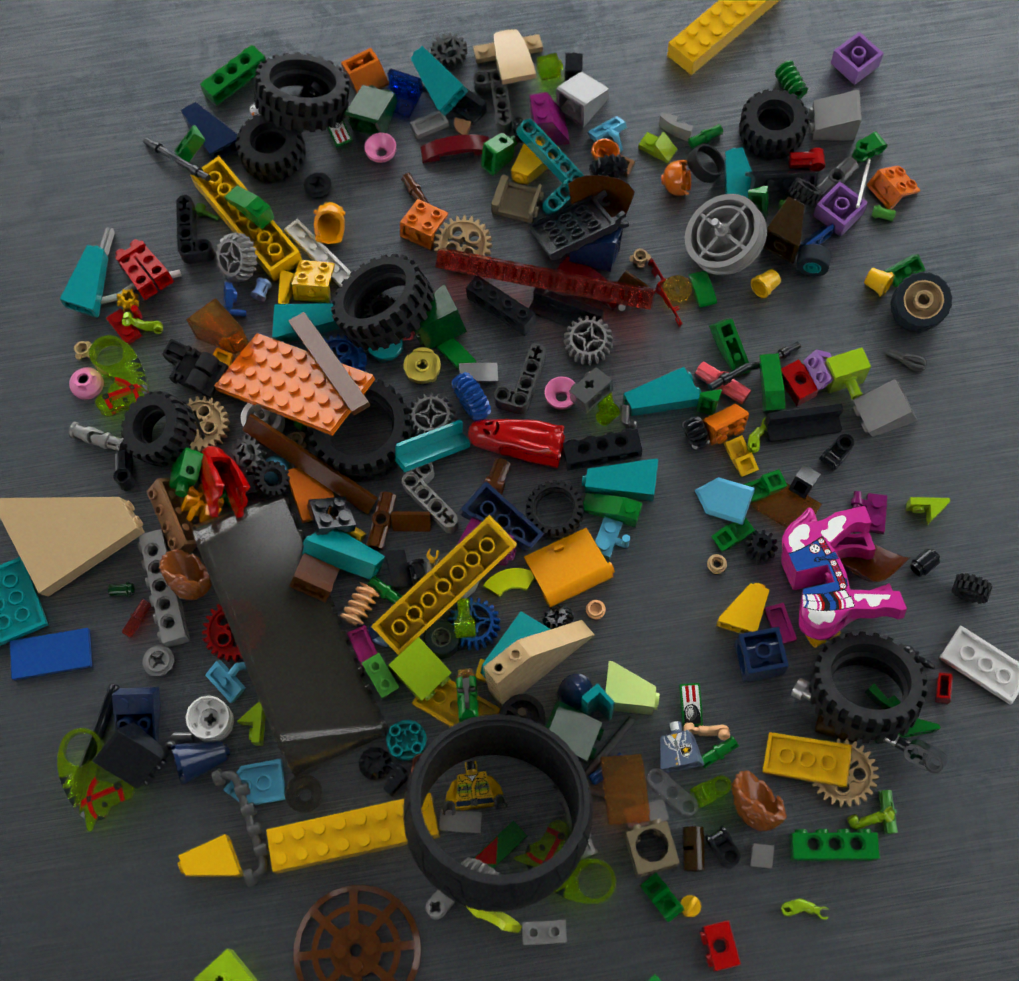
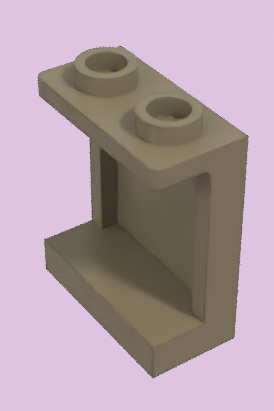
M501 175L491 203L492 214L533 223L534 218L539 215V203L543 202L545 192H542V185L539 184L538 188L535 189L511 183L508 176Z

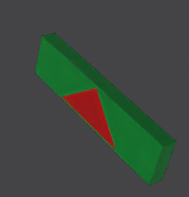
M513 820L474 858L484 864L487 863L489 867L494 869L528 836Z

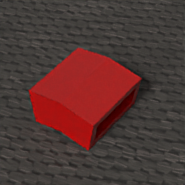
M939 673L936 683V703L948 705L951 702L952 674ZM942 681L947 682L946 696L941 695Z

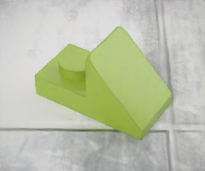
M647 132L638 144L640 150L666 163H669L677 152V148L664 132L659 137Z
M910 497L906 503V511H913V513H923L926 511L927 525H929L950 503V498Z
M263 702L255 704L237 721L240 725L252 726L249 729V740L255 746H263L267 706Z

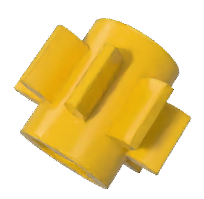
M122 289V293L117 294V306H122L124 312L131 310L130 308L133 305L139 306V294H134L133 289Z

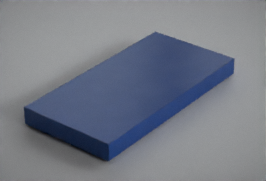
M83 628L10 641L11 679L15 681L93 667L90 629Z

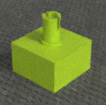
M863 347L827 358L825 363L834 378L826 386L828 393L847 388L852 400L862 396L863 393L858 384L864 383L871 368Z
M226 949L194 979V981H258L232 949Z

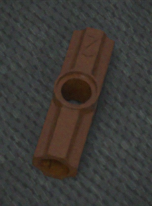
M495 458L490 474L484 480L501 495L505 488V480L511 463L502 458Z
M387 491L380 492L366 544L375 551H383L388 530L391 527V512L394 511L397 495ZM381 518L386 519V522L383 524L377 523Z

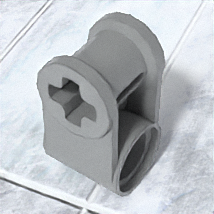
M437 890L428 900L426 911L432 919L438 920L444 917L457 902L446 897L440 890ZM440 904L439 908L441 911L439 913L437 911L433 912L432 905L438 906Z

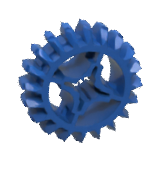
M464 372L452 379L454 393L470 418L474 421L487 418L491 413V406L486 398L487 396L473 376L468 372Z
M470 597V603L462 600L463 606L455 605L457 611H450L454 617H448V621L452 623L451 625H454L455 629L453 631L458 633L457 637L461 641L460 647L463 648L467 644L469 651L472 649V646H475L476 651H478L479 645L482 644L485 649L487 648L486 642L493 643L491 637H498L495 631H500L501 627L497 624L501 623V619L496 618L499 613L498 611H493V604L488 606L487 600L481 604V598L479 597L476 602H473V598ZM475 610L485 613L489 618L485 619V617L477 616ZM466 612H469V617L459 622L460 618ZM473 616L475 621L477 622L475 627L476 632H474V628L472 627ZM490 625L487 632L479 637L480 630ZM459 629L470 631L473 638L463 635Z

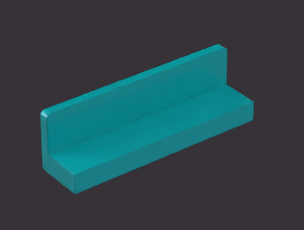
M458 420L397 443L395 445V461L404 472L469 448L470 440L463 433V421Z
M597 683L582 696L581 712L591 716L599 710L610 721L615 702Z

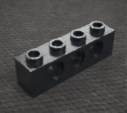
M476 275L466 287L467 299L522 335L526 336L535 325V312L480 276Z
M628 428L618 433L607 432L602 436H587L582 440H568L566 443H563V454L567 471L641 457L642 446L638 429L632 430ZM622 442L625 446L618 447L616 443ZM604 446L607 449L601 451L597 447ZM584 449L587 450L588 453L580 454L579 451Z

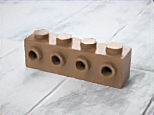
M157 478L147 490V493L160 522L161 529L167 539L168 546L171 551L179 549L191 554L201 542L193 523L186 519L188 511H181L180 507L183 499L175 494V489L170 488V478Z

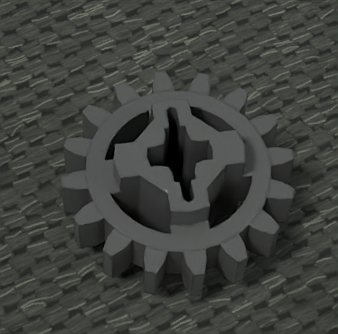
M450 32L448 36H445L443 33L442 38L437 36L436 41H432V46L430 47L431 54L443 66L446 64L447 68L451 64L456 67L457 62L462 64V59H466V54H468L466 41H463V37L458 38V34L451 36Z
M243 435L242 439L237 438V444L232 443L234 448L229 450L232 453L230 457L236 462L244 476L252 475V473L255 474L254 471L261 465V462L266 461L263 459V456L267 454V452L263 451L265 445L250 435Z

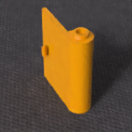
M587 528L524 556L549 608L612 579L613 573H615L611 562L607 563Z

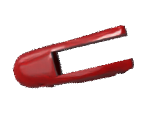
M481 419L474 421L468 429L470 442L480 449L530 463L545 465L554 469L559 468L565 435L563 434V425H554L530 419Z
M215 446L205 447L200 452L204 455L199 473L209 515L213 518L218 517V500L223 493L225 485L236 518L243 517L244 507L248 503L246 492L251 488L246 477L236 462L221 448Z

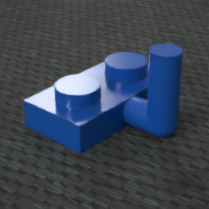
M224 282V314L226 316L246 317V310L232 309L233 302H237L236 288H233L232 282Z

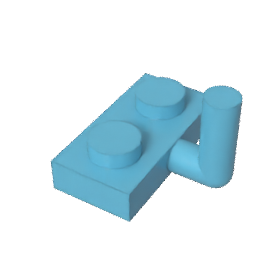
M616 116L589 130L588 135L595 142L599 139L612 137L613 141L618 144L620 152H622L623 148L619 133L627 128L626 122Z
M605 516L595 543L604 558L610 560L615 545L623 548L629 547L630 536L625 534L622 539L618 538L623 523Z
M218 660L212 665L205 676L230 703H233L246 689L235 675L241 670L249 669L251 662L235 663L229 670L221 660Z

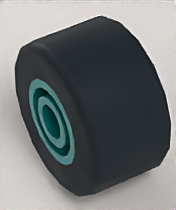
M817 244L802 246L798 252L796 267L799 272L807 276L818 277L825 275L829 271L831 253L826 247Z

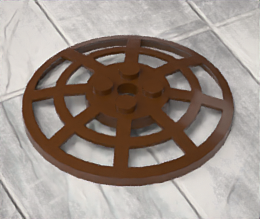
M350 885L338 888L320 898L308 910L300 923L293 951L294 967L298 981H305L300 967V961L312 960L315 973L320 981H337L342 974L352 977L353 981H362V977L371 972L375 973L381 981H397L393 976L400 962L401 950L413 949L412 968L406 981H414L421 960L420 933L409 909L391 893L369 885ZM358 891L376 893L391 902L383 911L370 905L358 904ZM349 892V905L336 909L327 917L318 910L323 903L332 897ZM397 908H399L409 923L413 935V940L400 941L397 928L389 918ZM358 910L370 912L378 917L370 926L359 924ZM349 912L350 924L339 930L331 921L337 916ZM312 916L320 925L314 935L311 951L299 952L302 933ZM384 923L389 928L394 942L381 943L376 932ZM324 929H326L333 936L330 948L318 950L320 937ZM354 944H359L362 948V953L358 957H353L350 953V949ZM394 951L393 962L389 971L386 972L378 965L382 952ZM331 958L335 969L328 978L322 972L318 959Z

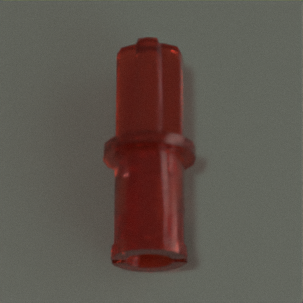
M144 599L140 600V603L133 614H130L131 617L122 630L124 635L128 637L134 635L140 623L144 622L143 619L148 610L152 607L151 603Z

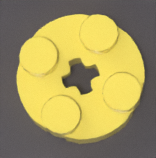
M416 348L404 359L405 374L414 383L427 384L434 382L441 371L440 358L429 348ZM424 362L427 367L420 369L417 366Z

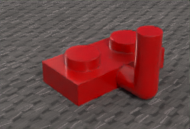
M136 305L131 306L130 309L134 314L132 318L142 320L143 315ZM120 308L106 317V319L124 343L129 346L142 337V335L132 324L129 326L122 325V319L129 318H123L125 312Z

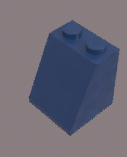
M617 226L618 230L613 231L612 234L603 236L594 243L586 244L577 251L570 252L569 261L611 272L620 251L624 228Z

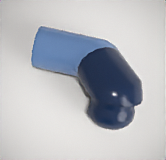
M372 622L368 627L372 642L389 648L390 646L371 627L374 624Z

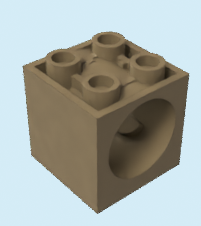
M661 819L650 821L648 826L642 828L641 824L628 828L629 830L625 833L624 839L636 878L676 868L680 862L667 821L662 822ZM653 834L658 839L661 838L665 845V850L660 857V861L648 862L649 860L639 856L636 844L638 845L641 839L640 836Z

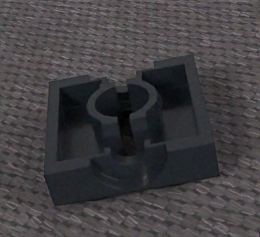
M345 496L308 500L307 508L317 535L328 534V532L336 528L339 531L344 530V532L355 531L356 523Z

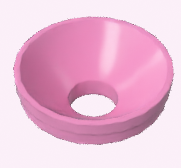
M376 133L371 135L365 142V152L368 158L374 162L383 163L389 161L396 153V142L389 134ZM379 150L387 152L384 156L377 155Z
M84 367L73 373L69 386L77 398L89 400L100 394L104 386V380L96 369ZM81 376H88L87 382L79 383Z
M561 376L550 380L545 387L547 403L558 410L572 407L574 403L570 399L569 390L575 382L568 377ZM559 393H564L567 399L561 402L556 399V396Z

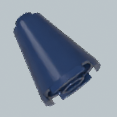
M222 740L171 745L181 785L189 783L227 761V756L230 755L227 743L223 744Z

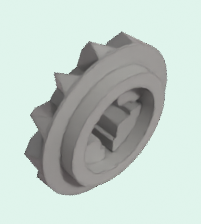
M156 645L148 649L142 660L144 670L156 677L166 675L167 672L172 670L173 663L175 662L173 652L163 645ZM153 657L158 659L163 657L162 661L165 664H158L157 666H155L156 662L153 659Z

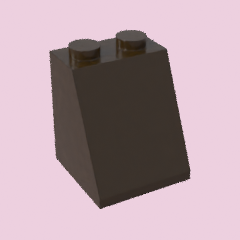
M788 197L767 227V237L763 248L794 264L801 243L805 205L796 199Z

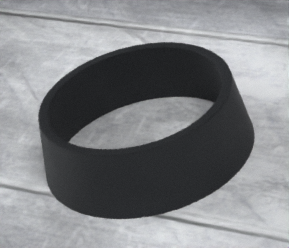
M699 145L687 156L690 171L702 182H715L725 169L722 155L710 145ZM697 151H701L711 157L716 164L718 173H711L700 164Z

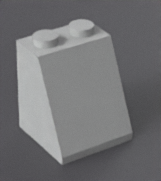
M583 72L578 73L556 88V104L561 108L565 116L583 127L609 99V88Z
M860 90L813 101L812 108H809L808 111L809 119H811L809 133H812V140L855 141L862 120Z
M896 379L853 400L856 405L853 407L858 417L861 416L864 421L861 425L865 433L869 432L872 437L918 421L902 387Z

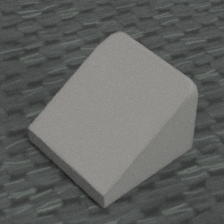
M753 843L751 845L750 866L772 869L774 845Z

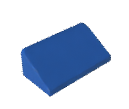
M835 225L822 226L800 243L799 249L808 244L820 245L832 236Z

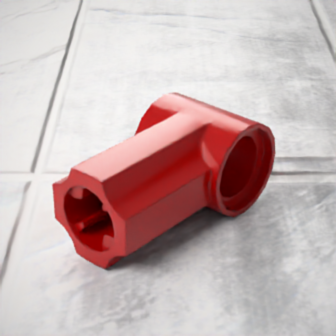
M813 148L808 152H790V169L809 168L815 172L823 170L825 168L824 150L822 148Z

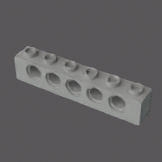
M162 529L139 536L140 542L137 544L140 553H143L144 560H141L144 571H147L148 577L145 578L148 589H151L152 595L149 596L152 607H155L156 613L153 614L155 624L159 626L160 631L157 632L159 642L168 648L190 642L181 598L171 590L161 572L155 574L156 569L160 566L159 563L162 555L170 551L165 534ZM158 550L155 556H151L153 551ZM166 585V589L159 592V588ZM170 603V607L163 610V606ZM174 621V625L171 628H167V624Z

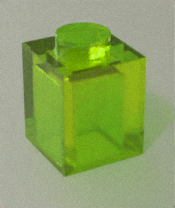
M557 53L537 57V70L541 81L561 77L563 63L561 59H558Z

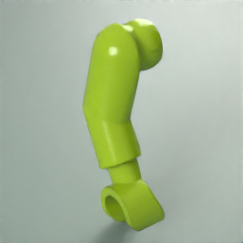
M130 312L123 314V318H129L122 319V325L124 326L132 324L134 327L144 331H154L156 334H161L163 331V324L160 321L134 319Z
M766 417L762 420L761 426L757 427L748 436L747 449L749 452L756 453L760 449V437L765 433L764 431H767L764 425Z
M889 806L882 813L876 812L860 819L857 814H853L848 817L847 821L852 829L858 830L881 823L883 820L887 823L891 822L894 819L895 812Z
M804 899L785 902L781 906V911L785 916H792L804 911L810 914L815 913L824 920L829 918L820 915V910L829 909L828 907H818Z

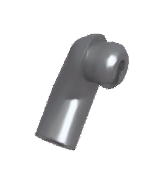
M620 405V422L625 429H636L637 421L635 419L630 420L629 417L630 405Z
M191 732L173 733L165 742V750L172 752L171 745L193 742L194 734Z

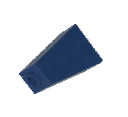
M196 102L181 109L188 126L191 128L195 125L205 138L202 147L211 160L218 156L223 159L237 151V133Z

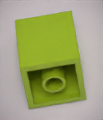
M419 637L387 666L420 701L423 699L428 701L436 694L434 689L438 685L443 687L450 680L449 675L452 673Z

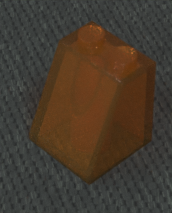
M216 298L186 319L197 339L234 355L242 352L249 343L242 327Z

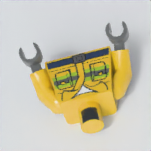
M477 761L465 762L466 774L457 775V779L452 781L446 793V799L443 803V815H445L447 810H452V815H455V809L463 811L495 807L496 810H499L498 805L500 803H504L506 807L508 804L502 787L495 778L487 775L486 771L478 772Z

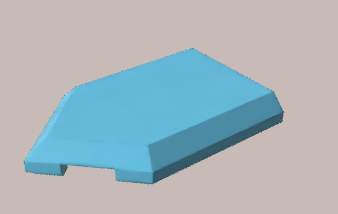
M718 477L694 491L706 514L743 525L755 488Z
M281 758L243 765L237 770L236 774L239 775L242 784L247 783L249 786L248 803L253 802L254 805H260L287 799L284 768ZM231 780L223 791L239 801Z

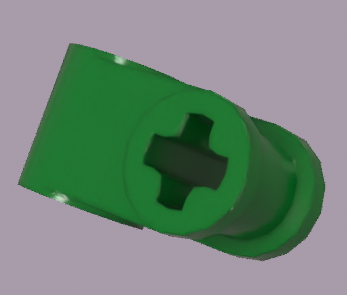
M875 131L857 141L852 158L857 160L858 163L865 162L867 159L881 154L888 145L878 132Z

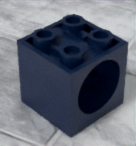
M779 627L738 635L734 646L743 683L784 675L789 664Z

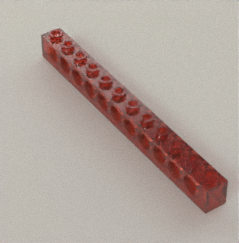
M448 248L438 249L435 268L647 310L652 309L656 289Z

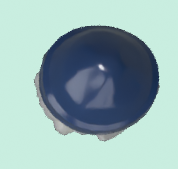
M571 674L560 681L558 689H556L558 701L581 712L582 696L593 687L589 678L582 674Z

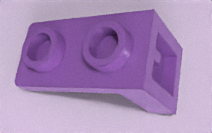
M816 349L803 362L817 389L822 390L834 380L825 363L826 359L832 356L828 352Z

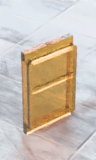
M788 483V486L783 490L750 504L754 509L786 528L800 517L807 508H812L816 515L822 505L810 496L804 499L790 491Z
M641 754L601 757L608 825L649 822L650 808L644 762Z

